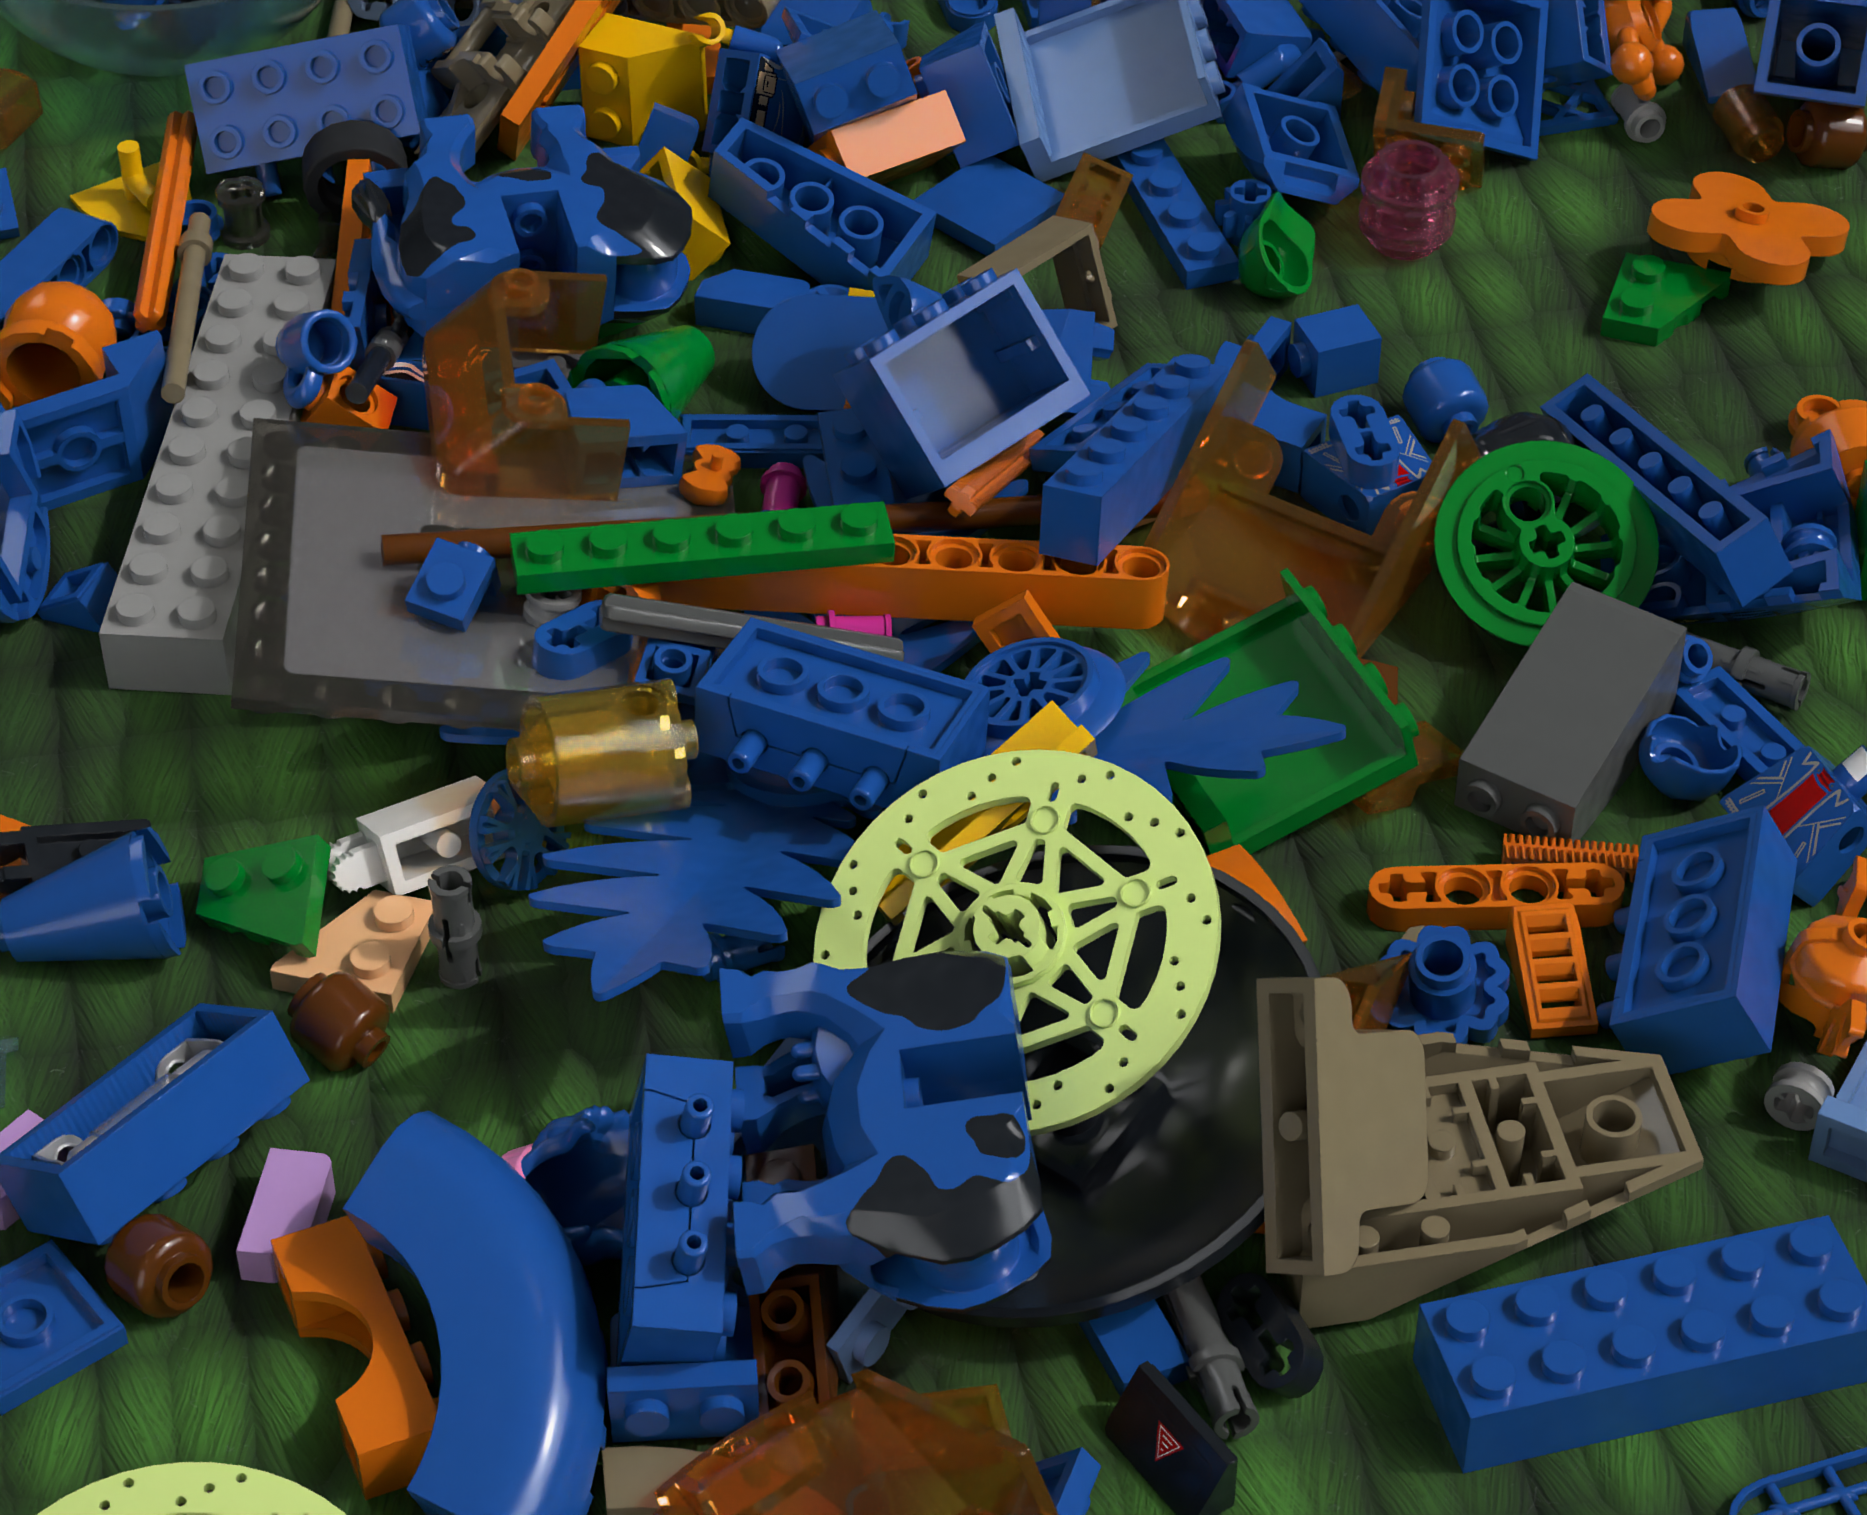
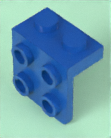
M737 1305L734 1334L732 1337L726 1338L724 1361L616 1367L618 1313L612 1317L610 1321L611 1367H607V1396L612 1443L761 1435L759 1427L757 1359H754L750 1307Z

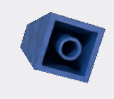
M1769 0L1753 94L1864 109L1867 104V0Z

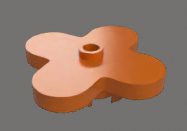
M1705 172L1694 177L1689 199L1672 198L1657 201L1651 208L1647 225V232L1652 239L1666 247L1687 252L1688 256L1696 264L1705 269L1707 268L1708 261L1711 260L1719 265L1732 268L1730 279L1771 285H1793L1804 280L1810 256L1827 257L1840 254L1845 248L1850 229L1848 220L1829 208L1809 203L1774 201L1757 182L1727 172Z

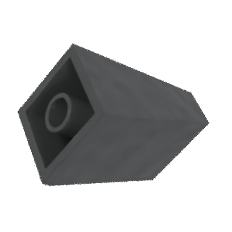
M1572 582L1460 757L1454 805L1524 836L1531 835V839L1537 835L1540 837V842L1543 836L1548 837V844L1550 838L1555 837L1556 845L1559 838H1564V845L1568 838L1572 839L1573 844L1575 839L1580 840L1640 763L1638 754L1639 743L1644 728L1649 722L1666 713L1673 715L1687 628Z

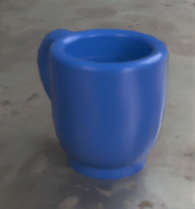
M323 309L299 314L285 323L276 337L275 348L277 356L287 366L283 382V392L287 403L295 409H302L311 404L320 391L324 375L343 371L351 364L356 355L358 343L356 331L349 319L339 311Z

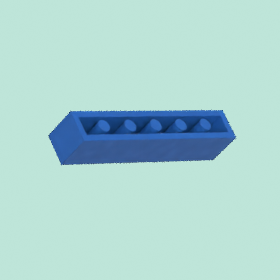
M1196 354L1174 356L1043 484L1039 554L1098 566L1224 434L1230 367L1210 364L1208 358Z
M1588 373L1540 406L1543 415L1548 414L1556 418L1568 428L1577 446L1601 455L1620 468L1634 482V487L1648 503L1655 520L1658 536L1740 606L1744 607L1755 598L1764 595L1776 583L1794 572L1767 516Z

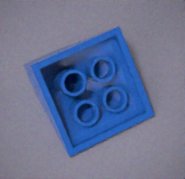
M1423 0L1413 130L1527 161L1538 160L1549 1Z

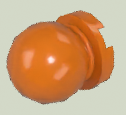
M69 281L41 282L23 292L5 313L4 327L0 331V403L5 410L103 379L106 369L102 348L117 343V331L113 314L94 292Z

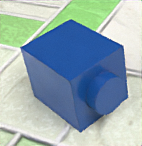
M1358 304L1297 318L1294 324L1293 344H1290L1287 350L1289 366L1293 375L1296 378L1301 377L1315 398L1378 383L1382 337Z

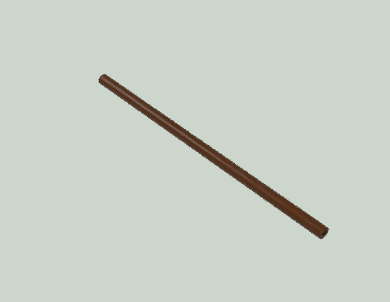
M1171 489L1143 519L1172 517L1174 500ZM1042 495L992 498L971 517L963 511L956 518L947 510L952 503L950 500L885 504L893 534L1038 526L1041 524ZM726 514L380 535L381 560L383 566L423 564L437 537L455 544L461 541L471 542L485 549L491 557L505 559L511 558L509 533Z

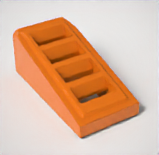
M1562 902L1512 907L1508 915L1505 943L1530 1038L1597 1034L1598 1018L1580 924L1574 904ZM1560 955H1561V957H1551V958H1537V959H1533V957H1546V956H1560ZM1568 980L1566 982L1537 983L1545 981ZM1574 1001L1575 1006L1542 1008L1541 1003Z

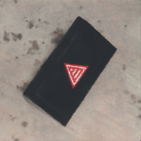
M1146 1361L1139 1365L1108 1418L1105 1426L1106 1436L1176 1515H1218L1234 1506L1238 1458L1154 1364Z

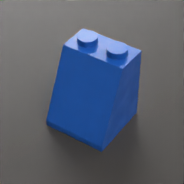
M877 10L775 50L811 145L832 129L917 100L918 93L900 44Z

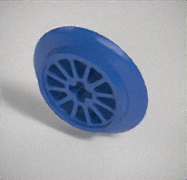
M1054 637L1026 639L1004 646L982 659L965 678L966 681L990 687L986 749L981 757L991 755L1051 700L1054 701L1077 728L1082 724L1095 737L1115 718L1124 701L1126 692L1125 677L1113 659L1098 650L1081 646L1067 639Z

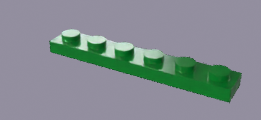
M884 501L509 533L510 556L517 595L894 562L895 540Z

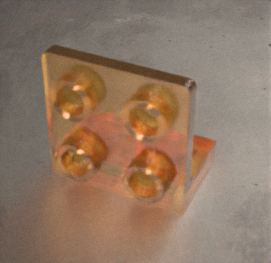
M1385 66L1373 125L1375 173L1384 174L1388 179L1397 182H1411L1415 179L1435 181L1446 189L1456 191L1466 190L1469 186L1481 188L1484 179L1485 134L1477 131L1414 122L1416 92L1408 91L1407 70Z

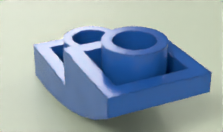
M648 638L633 683V692L695 706V687L714 664L719 648Z

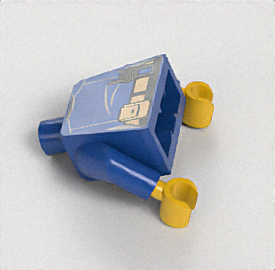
M707 12L694 16V19L705 21L710 25L711 36L707 39L697 34L688 35V40L691 44L703 48L720 42L729 45V48H720L712 89L702 151L709 152L710 156L709 158L699 157L692 150L688 160L689 164L711 177L714 150L741 117L803 146L804 138L808 136L775 53V50L785 47L783 43L776 37L735 25L734 30L726 28L724 20L716 13Z

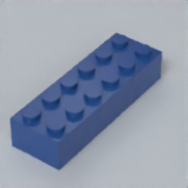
M1829 1215L1419 1304L1413 1361L1463 1473L1865 1383L1867 1382V1285Z

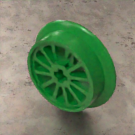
M1543 440L1515 443L1490 452L1465 469L1448 490L1442 501L1435 525L1434 546L1438 569L1451 597L1470 619L1486 631L1503 640L1530 647L1557 605L1554 586L1564 594L1569 585L1574 582L1572 579L1603 590L1602 594L1634 607H1640L1652 586L1659 558L1658 532L1651 509L1634 487V482L1615 464L1597 453L1573 444ZM1553 495L1559 496L1562 499L1556 514ZM1518 501H1526L1527 506L1536 512L1538 509L1540 510L1541 517L1534 521L1520 520L1513 515L1509 506ZM1574 502L1586 509L1590 515L1570 528L1563 519L1569 504ZM1493 511L1496 514L1499 530L1481 522V519L1487 512ZM1597 526L1603 527L1610 540L1575 544L1577 540ZM1471 540H1477L1505 552L1476 555L1475 546ZM1535 545H1540L1543 551L1533 553V548ZM1555 551L1554 557L1548 559L1545 552ZM1611 558L1614 560V569L1611 573H1606L1579 561ZM1512 569L1494 583H1491L1489 579H1485L1481 572ZM1522 581L1525 583L1517 603H1512L1501 596V594L1518 582ZM1534 588L1541 590L1545 612L1526 608Z

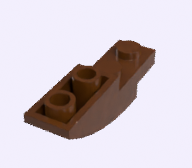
M814 1144L744 1155L746 1182L762 1181L774 1185L784 1179L798 1181H817L823 1179L821 1153ZM814 1263L796 1264L781 1271L765 1293L749 1295L754 1359H757L759 1427L763 1430L835 1419L839 1369L826 1344L839 1329L837 1266Z

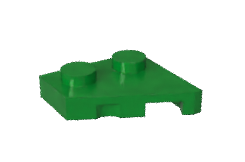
M1626 252L1602 318L1600 336L1656 347L1671 337L1677 327L1687 325L1699 317L1704 302L1713 296L1720 300L1726 298L1730 291L1731 273L1663 260L1654 255H1638Z
M318 834L204 858L196 915L209 927L231 934L242 932L250 940L268 946L271 942L290 947L299 956L305 958L316 957L331 847Z

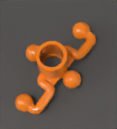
M1604 0L1612 74L1619 82L1630 85L1640 100L1649 101L1656 94V85H1671L1680 77L1684 69L1682 54L1676 47L1664 43L1662 39V31L1672 13V1Z

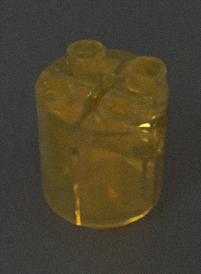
M670 678L530 695L523 703L520 717L519 737L509 738L507 741L506 767L513 789L535 813L539 822L546 827L688 809L691 804V786L687 775V760L695 759L698 755V735L695 724L691 719L681 720L676 688Z

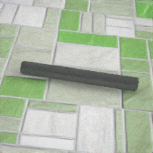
M615 593L604 596L599 610L600 627L607 632L726 649L750 617L898 661L903 662L904 660L903 641L893 636Z

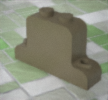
M1338 978L1256 979L1266 1273L1310 1276L1343 1274L1352 1268L1358 1256L1360 1245L1359 1223L1362 1214L1367 1210L1414 1204L1423 1197L1426 1191L1429 1170L1423 1045L1418 1035L1411 1030L1354 1029L1351 998L1347 987Z

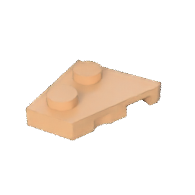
M380 890L372 891L320 929L316 957L305 958L291 950L276 961L270 969L272 988L296 994L301 986L315 974L324 973L328 976L338 971H344L356 977L388 1004L390 1013H394L430 940L428 922L433 914L431 900L406 895H393L390 892Z

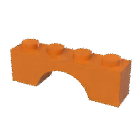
M348 1215L270 1240L278 1285L299 1337L338 1340L355 1347L370 1360L360 1379L350 1389L335 1399L343 1446L365 1500L409 1486L430 1440L439 1397L432 1399L427 1385L434 1383V1378L423 1344L419 1341L409 1345L404 1333L411 1330V1325L403 1297L398 1288L387 1292L382 1282L383 1279L388 1278V1269L383 1252L364 1240Z

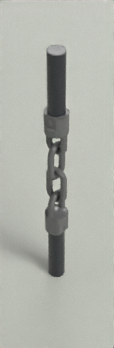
M392 309V314L395 320L392 326L382 327L374 335L365 350L364 361L345 389L347 399L354 404H362L368 399L385 370H389L394 366L408 343L409 336L405 332L408 327L403 315L396 313L394 309Z

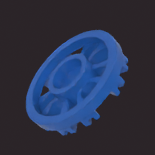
M515 767L504 769L493 775L484 784L476 797L469 823L471 853L482 876L498 888L515 891L537 889L538 883L547 875L555 876L558 872L557 869L544 866L543 854L569 848L566 838H571V832L564 831L563 810L568 808L569 804L563 801L566 797L564 792L555 790L554 787L557 782L554 779H550L548 774L539 773L528 768ZM530 782L533 784V788L528 797V784ZM493 798L500 805V809L497 811L494 819L487 816ZM492 833L494 841L485 844V835ZM543 840L547 842L545 848L542 846ZM504 853L505 860L499 873L493 866V863ZM534 857H536V859L538 860V863H537V865H536L535 867H534Z

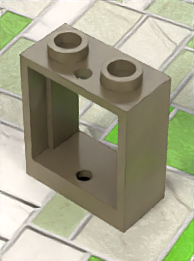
M1053 215L957 274L959 283L970 277L974 278L990 268H993L997 277L1016 268L1023 276L1045 261L1053 258L1065 309L1095 312L1096 323L1112 329L1118 326L1112 305V294L1107 284L1099 251V241L1095 234L1093 223Z

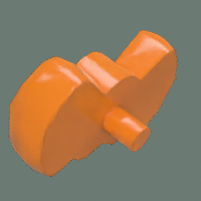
M697 445L692 453L693 471L682 475L679 480V491L688 501L695 505L711 507L722 505L728 497V488L732 484L733 476L737 475L741 468V458L734 451L720 445Z

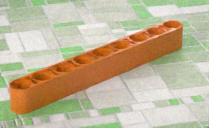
M893 534L895 540L894 562L657 582L661 592V601L712 609L827 614V610H834L835 615L881 616L883 614H891L892 618L974 621L977 616L1028 589L1050 623L1055 626L1149 629L1157 626L1164 617L1170 563L1162 552L1144 546L1117 545L1098 566L1039 554V541Z

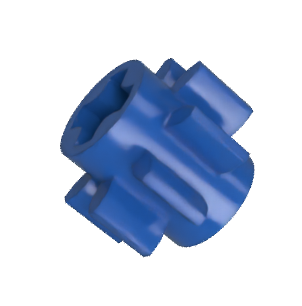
M1243 179L1235 182L1231 187H1226L1224 199L1215 200L1214 220L1217 225L1223 226L1222 234L1225 239L1228 238L1233 245L1239 247V242L1245 230L1260 216L1267 201L1276 191L1271 189L1265 182L1256 179Z

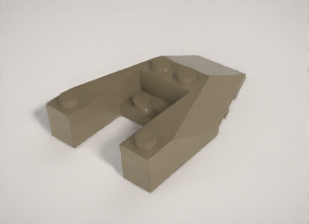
M1435 1032L1418 1035L1422 1042L1425 1056L1429 1170L1428 1184L1423 1197L1414 1204L1365 1211L1359 1223L1360 1245L1358 1256L1348 1272L1330 1276L1281 1274L1286 1293L1309 1329L1369 1320L1701 1170L1704 1158L1662 1056L1572 1046L1571 1055L1530 1051L1527 1041L1499 1038L1498 1047L1456 1043L1453 1033Z

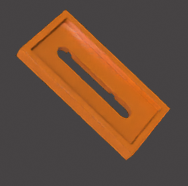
M576 0L502 111L497 150L516 161L531 138V112L535 108L552 106L579 65L578 46L606 12L613 13L621 0Z

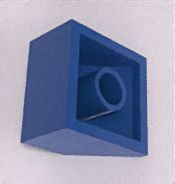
M985 21L973 25L922 56L919 65L921 74L914 76L920 97L923 98L946 90L966 139V142L946 156L955 154L959 166L962 168L1020 145L1006 73Z

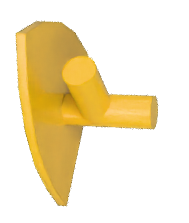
M125 140L117 145L122 176L70 195V200L81 213L112 222L116 226L119 236L146 242L160 162L143 168L138 142ZM190 187L188 188L186 201L192 200Z

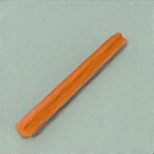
M175 110L167 118L133 316L136 319L135 327L142 333L148 330H158L160 332L166 326L198 134L194 113L189 110L183 114Z

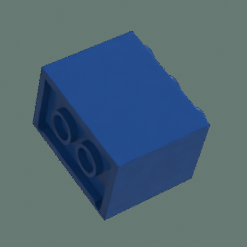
M990 268L974 278L970 277L944 292L941 295V299L925 308L923 306L894 323L893 329L877 338L873 337L844 354L849 365L832 375L906 500L947 487L1091 395L1017 268L998 277L993 268Z

